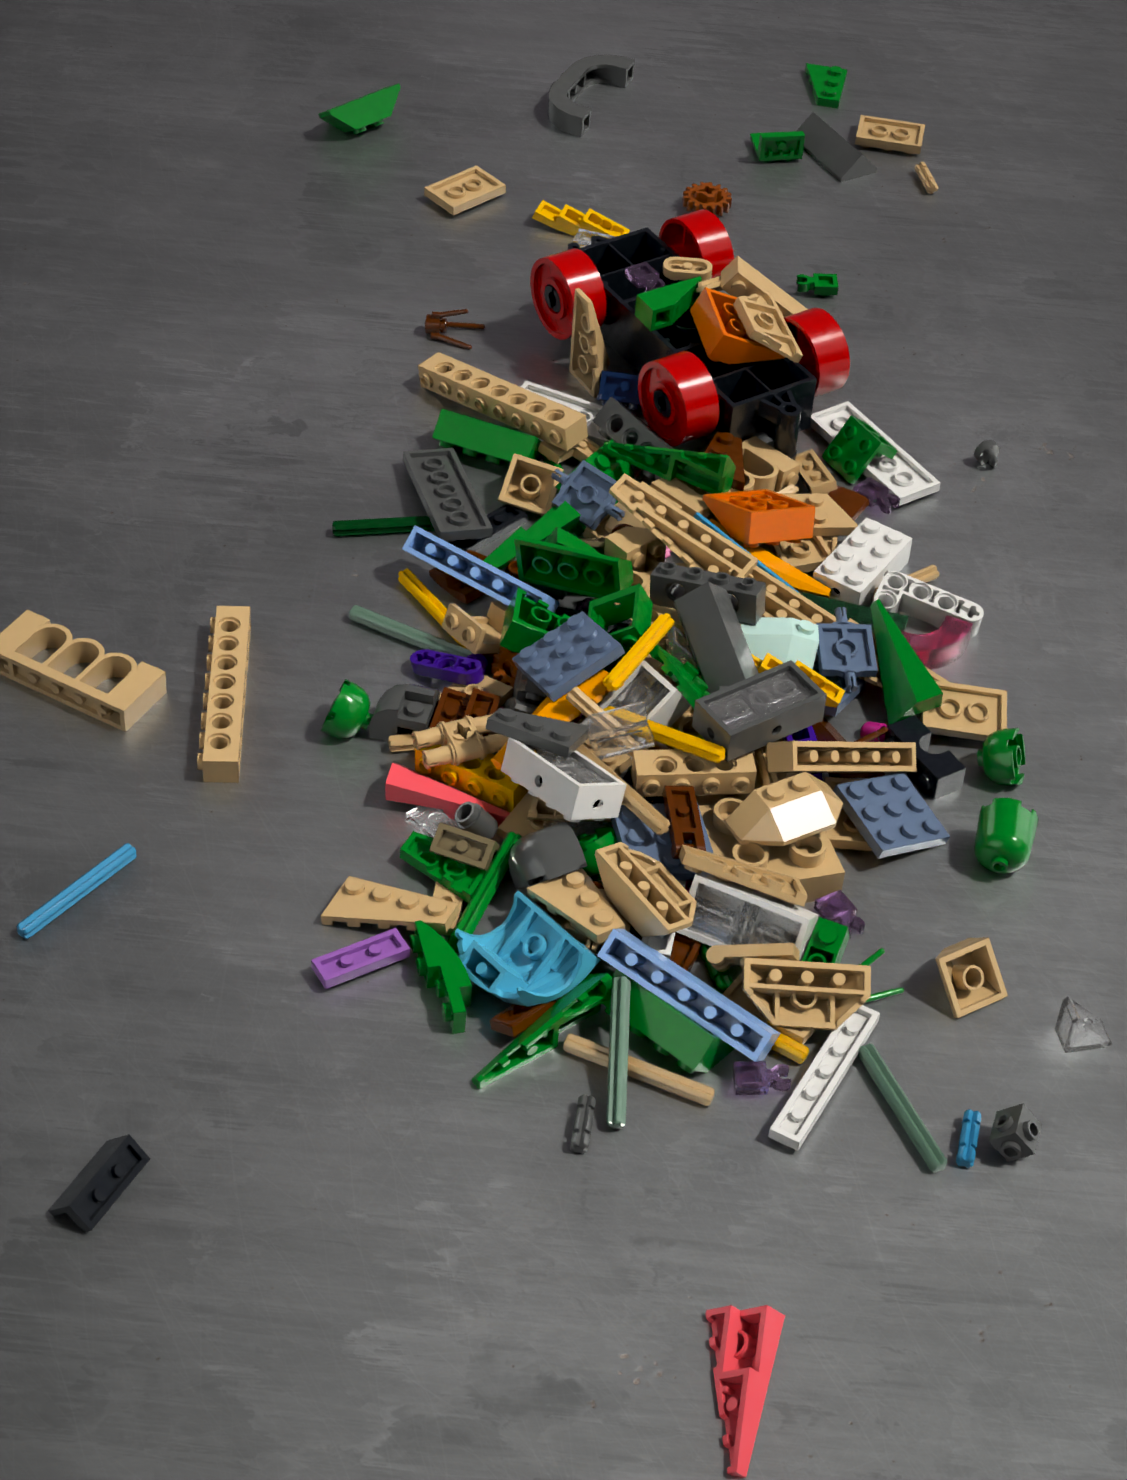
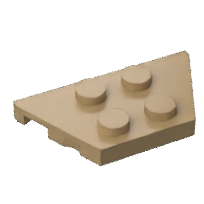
M765 292L762 297H759L757 294L737 297L733 305L746 330V334L751 339L798 363L803 354L771 292Z
M782 494L815 506L813 536H849L858 526L828 494Z
M813 536V538L801 539V543L780 541V545L759 543V546L805 573L814 571L837 548L838 537Z

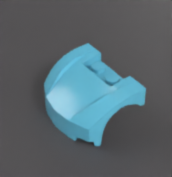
M519 890L514 894V902L508 917L493 931L482 935H474L458 928L455 930V936L458 938V957L463 963L469 979L507 1003L528 1007L560 998L581 983L601 960L554 921L536 902Z

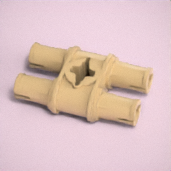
M492 714L475 718L466 715L463 719L446 723L440 721L436 727L412 733L413 744L416 750L441 744L439 748L422 751V760L426 769L450 763L451 765L459 766L462 762L475 759L484 760L488 754L498 752L508 741L509 737L501 734L482 736L483 734L493 732L486 729L487 718Z

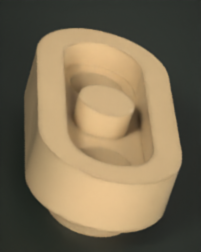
M669 257L663 262V274L674 281H685L698 276L704 281L712 276V264L708 260L699 258Z

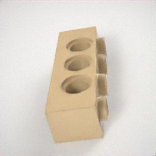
M679 749L633 750L631 766L633 788L642 797L662 796L665 785L694 786L695 795L748 794L755 788L757 770L753 752H749L731 761L726 762L724 760L717 764Z

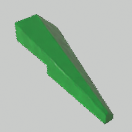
M605 442L602 450L668 481L676 477L712 494L725 493L731 489L736 469L730 456L723 454Z
M566 501L558 508L553 506L528 530L522 527L516 530L483 561L501 570L508 566L510 562L517 560L514 542L516 536L544 542L556 527L567 532L576 528L581 514Z
M879 599L874 601L870 605V613L872 614L877 659L884 691V704L887 711L888 725L941 706L943 692Z
M608 973L588 974L581 983L563 995L472 1078V1082L480 1090L558 1047L559 1033L600 1012L601 1003L610 999L612 977Z

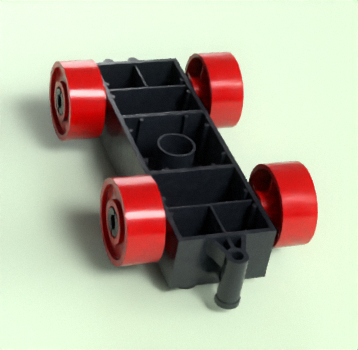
M700 209L666 220L660 229L659 237L648 227L611 239L592 236L591 245L580 248L577 243H569L568 250L540 258L534 263L531 270L530 287L533 303L543 326L556 339L566 340L572 338L575 289L580 288L593 303L603 339L609 347L622 356L639 374V401L648 426L670 446H678L704 436L712 441L717 431L721 433L727 432L734 437L741 438L742 442L754 436L765 443L774 442L773 448L795 461L798 432L810 428L814 398L842 388L848 379L850 354L847 341L837 321L821 308H811L784 317L803 354L798 363L786 357L784 359L738 364L712 361L708 358L690 312L691 307L672 325L650 331L635 316L637 294L684 281H674L664 276L663 262L669 257H688L708 260L712 264L711 278L720 276L721 271L734 259L731 240L724 225L715 214L708 210Z

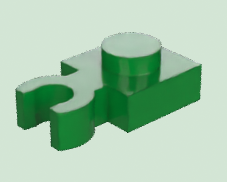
M813 273V277L804 274L797 275L796 284L798 285V292H808L811 290L814 292V295L821 296L838 294L837 274Z

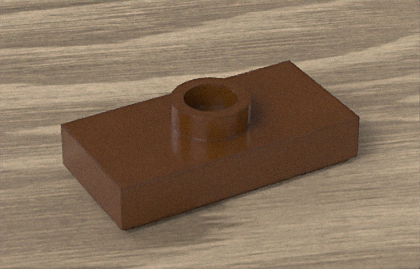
M557 1000L528 1007L512 1004L490 1019L491 1030L515 1037L532 1025Z

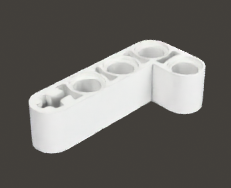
M891 571L884 576L873 599V602L878 599L881 601L892 619H894L897 611H900L964 638H972L977 635L984 615L980 605L897 571Z

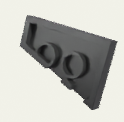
M499 708L487 718L486 723L487 730L568 758L590 737L592 726L517 712L506 708Z

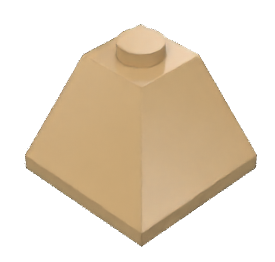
M514 453L498 502L543 516L551 509L552 501L557 491L555 486L559 483L552 479L551 475L555 473V469H559L562 472L564 469Z
M989 937L967 938L944 948L935 960L954 1018H960L1008 997Z

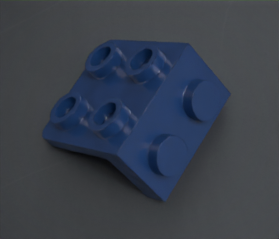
M602 371L597 400L602 401V406H604L609 398L613 397L622 404L627 405L630 410L642 411L638 395L639 375Z

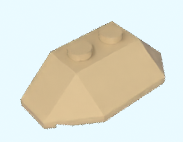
M805 771L754 789L725 820V826L740 844L749 845L751 842L759 845L785 846L834 828L842 810L843 802L827 783Z
M622 842L595 851V858L606 897L641 937L668 935L692 926L697 901L661 862L642 852L628 849L629 846Z
M744 957L743 991L773 1027L836 1030L871 997V966Z

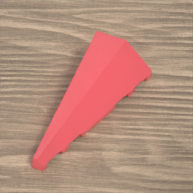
M398 763L391 764L385 783V800L442 809L443 818L455 819V812L461 804L465 802L477 803L497 820L498 827L510 814L505 809Z
M729 1305L706 1310V1320L711 1323L713 1335L709 1338L710 1348L715 1351L717 1364L713 1368L719 1416L724 1419L726 1435L722 1436L723 1446L729 1451L730 1466L726 1469L727 1474L734 1477L746 1478L785 1319L784 1314L768 1305L739 1310Z

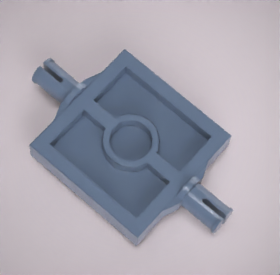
M582 460L576 470L569 475H566L559 469H555V473H552V479L562 484L559 493L552 503L556 507H559L565 501L581 514L579 522L594 531L608 514L617 519V521L622 520L620 515L622 517L625 516V511L615 506L617 500L609 493V489L617 481L585 460Z
M841 607L835 609L836 622L830 624L816 623L819 632L817 649L819 671L822 676L844 677L846 691L850 692L851 690V692H855L858 689L856 677H876L878 672L872 628L868 624L848 622L846 608L842 607L841 610Z

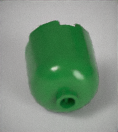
M995 798L992 804L983 805L980 809L974 853L979 863L990 871L1002 874L1019 871L1028 863L1039 818L1034 809L1030 812L1022 807V801L1012 798Z

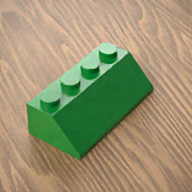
M441 409L432 436L433 439L439 442L438 446L441 448L463 449L462 454L476 458L477 454L486 456L485 461L500 465L501 461L510 464L514 453L537 461L542 459L541 453L538 452L540 442L542 441L535 436Z
M516 536L514 539L520 581L595 598H601L631 587L633 583L632 561Z
M615 970L612 979L625 976L631 981L629 1030L641 1038H645V1036L654 1041L652 1046L666 1056L672 1054L679 1059L676 1064L691 1074L694 1071L707 1073L735 1049L619 970ZM611 996L610 999L602 1002L606 1006L604 1011L609 1016L611 1012Z

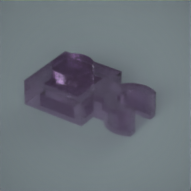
M647 262L625 268V277L638 289L645 287V292L665 286V282L659 279V273Z
M871 477L853 487V491L869 499L870 504L868 506L871 508L878 505L880 510L886 514L890 513L891 506L896 509L899 508L900 498L896 495L888 494L889 488Z
M841 890L815 899L814 909L822 918L847 926L849 928V939H851L852 934L851 928L856 929L860 935L864 933L865 923L860 917L856 916L858 909Z
M766 1061L733 1062L732 1072L735 1095H768L769 1087L781 1092L790 1090L791 1079L780 1078L788 1077V1065L779 1064L772 1069H767Z

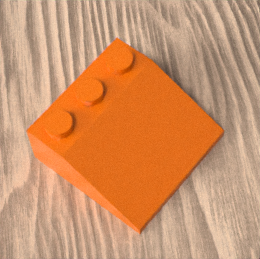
M706 287L703 289L691 307L690 312L709 359L714 362L738 364L785 358L781 354L751 339L746 334V330L733 305L737 297Z
M768 489L703 494L702 500L733 539L743 542L745 547H759V543L780 545V541L801 543V539L813 538L815 506Z

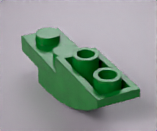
M415 921V934L410 935V945L412 953H418L419 958H416L418 976H424L427 988L435 987L437 997L443 998L444 1003L441 1005L444 1022L450 1023L452 1034L464 1033L466 1026L465 1007H471L472 984L468 973L456 952L440 934L423 921Z

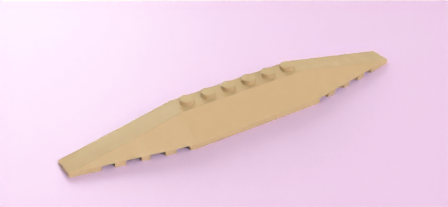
M624 473L609 489V493L689 567H699L705 571L715 573L725 572L730 576L750 577L756 581L765 582V612L762 617L795 618L808 620L813 624L836 622L834 615L757 566L758 558ZM851 618L848 620V622L859 624ZM872 632L878 672L876 677L858 678L883 688L877 659L876 640ZM926 667L934 680L949 682Z

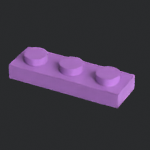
M394 928L311 960V968L324 988L328 989L410 957V947L399 931Z

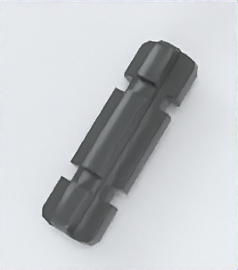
M583 1094L578 1097L570 1146L574 1153L580 1152L584 1154L588 1151L596 1099L592 1095L586 1096Z

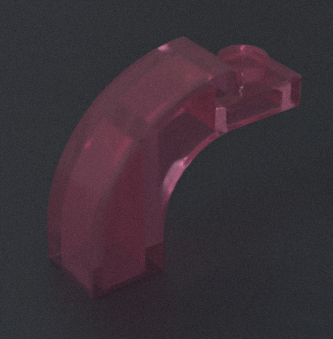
M946 616L940 628L932 633L911 634L904 631L901 632L924 666L932 670L950 665L963 655L969 644L973 624Z

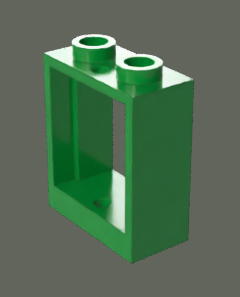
M639 583L590 601L588 616L606 632H608V626L632 618V626L609 633L622 645L626 654L651 626L653 603Z

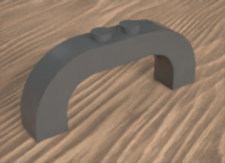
M594 55L574 62L561 74L556 82L552 83L549 90L548 117L551 123L563 132L582 137L590 128L592 108L574 103L576 98L588 86L594 84H611L626 88L634 77L635 60L617 55Z

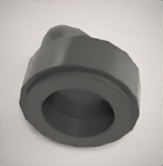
M994 440L983 441L976 447L974 457L982 465L989 463L990 466L996 467L998 465L997 456L1000 448Z

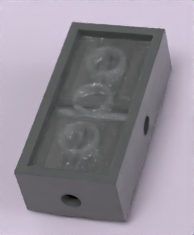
M790 660L695 700L692 727L706 741L723 746L726 749L724 760L728 762L767 745L768 742H775L823 721L827 694Z

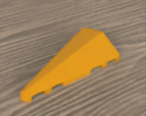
M710 519V522L732 538L721 523ZM733 539L798 592L830 598L831 589L760 546L754 548L745 547L743 542Z
M602 669L577 687L597 704L603 700V695L610 692L603 685V680L609 672ZM566 693L555 702L547 696L532 715L571 722L580 716L581 712L566 699L568 694ZM508 741L491 759L497 770L502 767Z

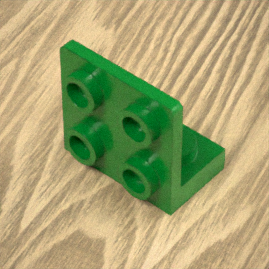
M803 131L750 134V139L759 161L770 162L772 160L791 161L802 159L805 141Z
M850 416L824 451L822 458L850 484H855L875 455L879 458L884 455L893 459L898 451L868 423Z

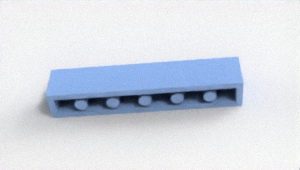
M414 525L402 548L413 556L509 606L518 587L527 592L525 597L537 603L540 599L549 604L547 609L555 613L560 604L559 601L416 525Z
M613 929L597 954L598 957L754 1062L763 1061L781 1034L625 929Z

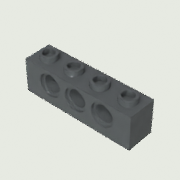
M613 397L609 398L592 420L600 427L598 433L609 441L612 438L615 443L673 449L628 407ZM646 470L643 471V474L652 481L661 478Z
M660 562L650 574V600L654 605L675 609L674 601L710 582L727 590L739 622L756 625L765 612L766 583L756 581L754 578H740L730 576L725 572L705 571L699 567H684L673 562Z

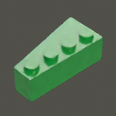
M519 587L505 611L500 646L520 653L525 647L531 646L543 638L547 632L556 629L570 618L566 614L560 617L548 610L549 604L540 599L536 603L525 597L527 592ZM618 659L603 669L610 673L616 666Z

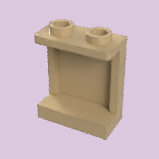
M491 601L487 616L471 617L455 603H450L441 627L473 654L499 653L505 611L508 607L500 601Z

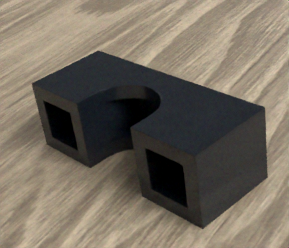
M915 715L887 726L888 731L886 732L884 742H916L917 772L907 773L915 779L921 789L926 791L933 800L962 789L966 767L949 750L940 754L928 753L932 732Z

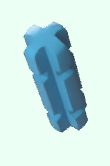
M968 1109L964 1112L956 1163L959 1166L970 1168L974 1165L982 1117L979 1111Z

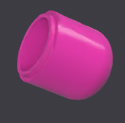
M866 722L860 729V738L883 727H887V725L878 722ZM886 733L879 736L880 740L877 737L869 742H884Z

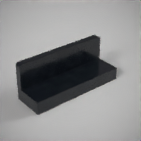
M130 1134L106 1141L48 1211L52 1216L67 1213L83 1232L92 1231L150 1160L149 1156Z

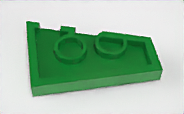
M806 63L805 72L809 76V84L813 87L812 92L818 106L838 109L847 77V69H842L838 66L828 67Z
M656 645L649 653L652 658L663 664L661 669L678 684L677 689L693 708L695 700L710 694L706 691L709 687L697 676L699 672L691 663L686 661L683 664L659 645Z
M413 831L400 848V858L469 903L486 871L431 853L429 849L433 838Z

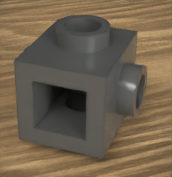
M1024 1103L997 1111L989 1142L1007 1162L1035 1154L1042 1124Z

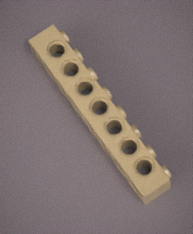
M438 352L418 365L421 387L541 440H545L566 451L588 437L585 414Z
M217 606L216 617L210 618V634L214 635H209L208 651L212 652V654H207V671H211V673H205V690H209V693H203V710H207V712L201 713V730H205V732H200L199 750H203V753L198 752L197 770H203V782L239 783L251 634L250 606Z

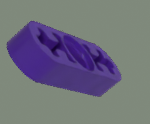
M429 649L418 650L410 656L412 670L417 675L462 685L478 684L484 679L482 664L476 659Z

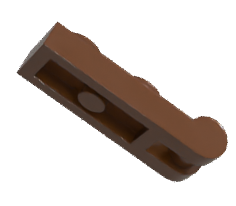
M665 785L662 796L666 817L670 822L668 828L672 844V858L680 859L679 853L682 844L706 851L694 786ZM684 840H691L692 844H684Z

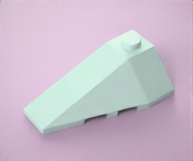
M761 617L756 625L739 622L750 652L757 658L763 660L766 654L769 653L783 663L790 660L796 663L798 660L813 670L819 644L818 625L808 620L786 617Z

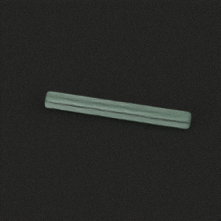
M354 605L350 609V620L421 649H429L467 657L472 653L464 647L359 605Z
M625 976L614 977L611 987L606 1124L611 1129L624 1128L626 1125L631 981Z
M871 1043L862 1045L858 1054L860 1060L928 1168L933 1173L944 1170L947 1159L879 1052Z

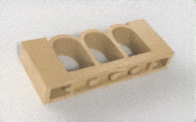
M755 436L742 442L745 477L743 491L768 489L778 492L790 484L796 486L799 480L798 474L801 464ZM676 477L671 481L660 478L651 482L650 486L681 505L683 507L682 510L692 517L698 512L709 521L713 519L719 522L702 500L703 494L712 493ZM731 488L728 492H737L739 490Z
M30 610L22 613L0 633L1 675L124 732L129 730L167 693L165 671L143 661L137 665L134 658L127 654H105V649L98 641L90 638L73 639L68 628L59 624H50V619ZM49 648L58 649L43 663L32 659L42 650ZM90 663L76 678L64 674L75 664ZM113 677L123 678L109 693L96 689L107 679Z

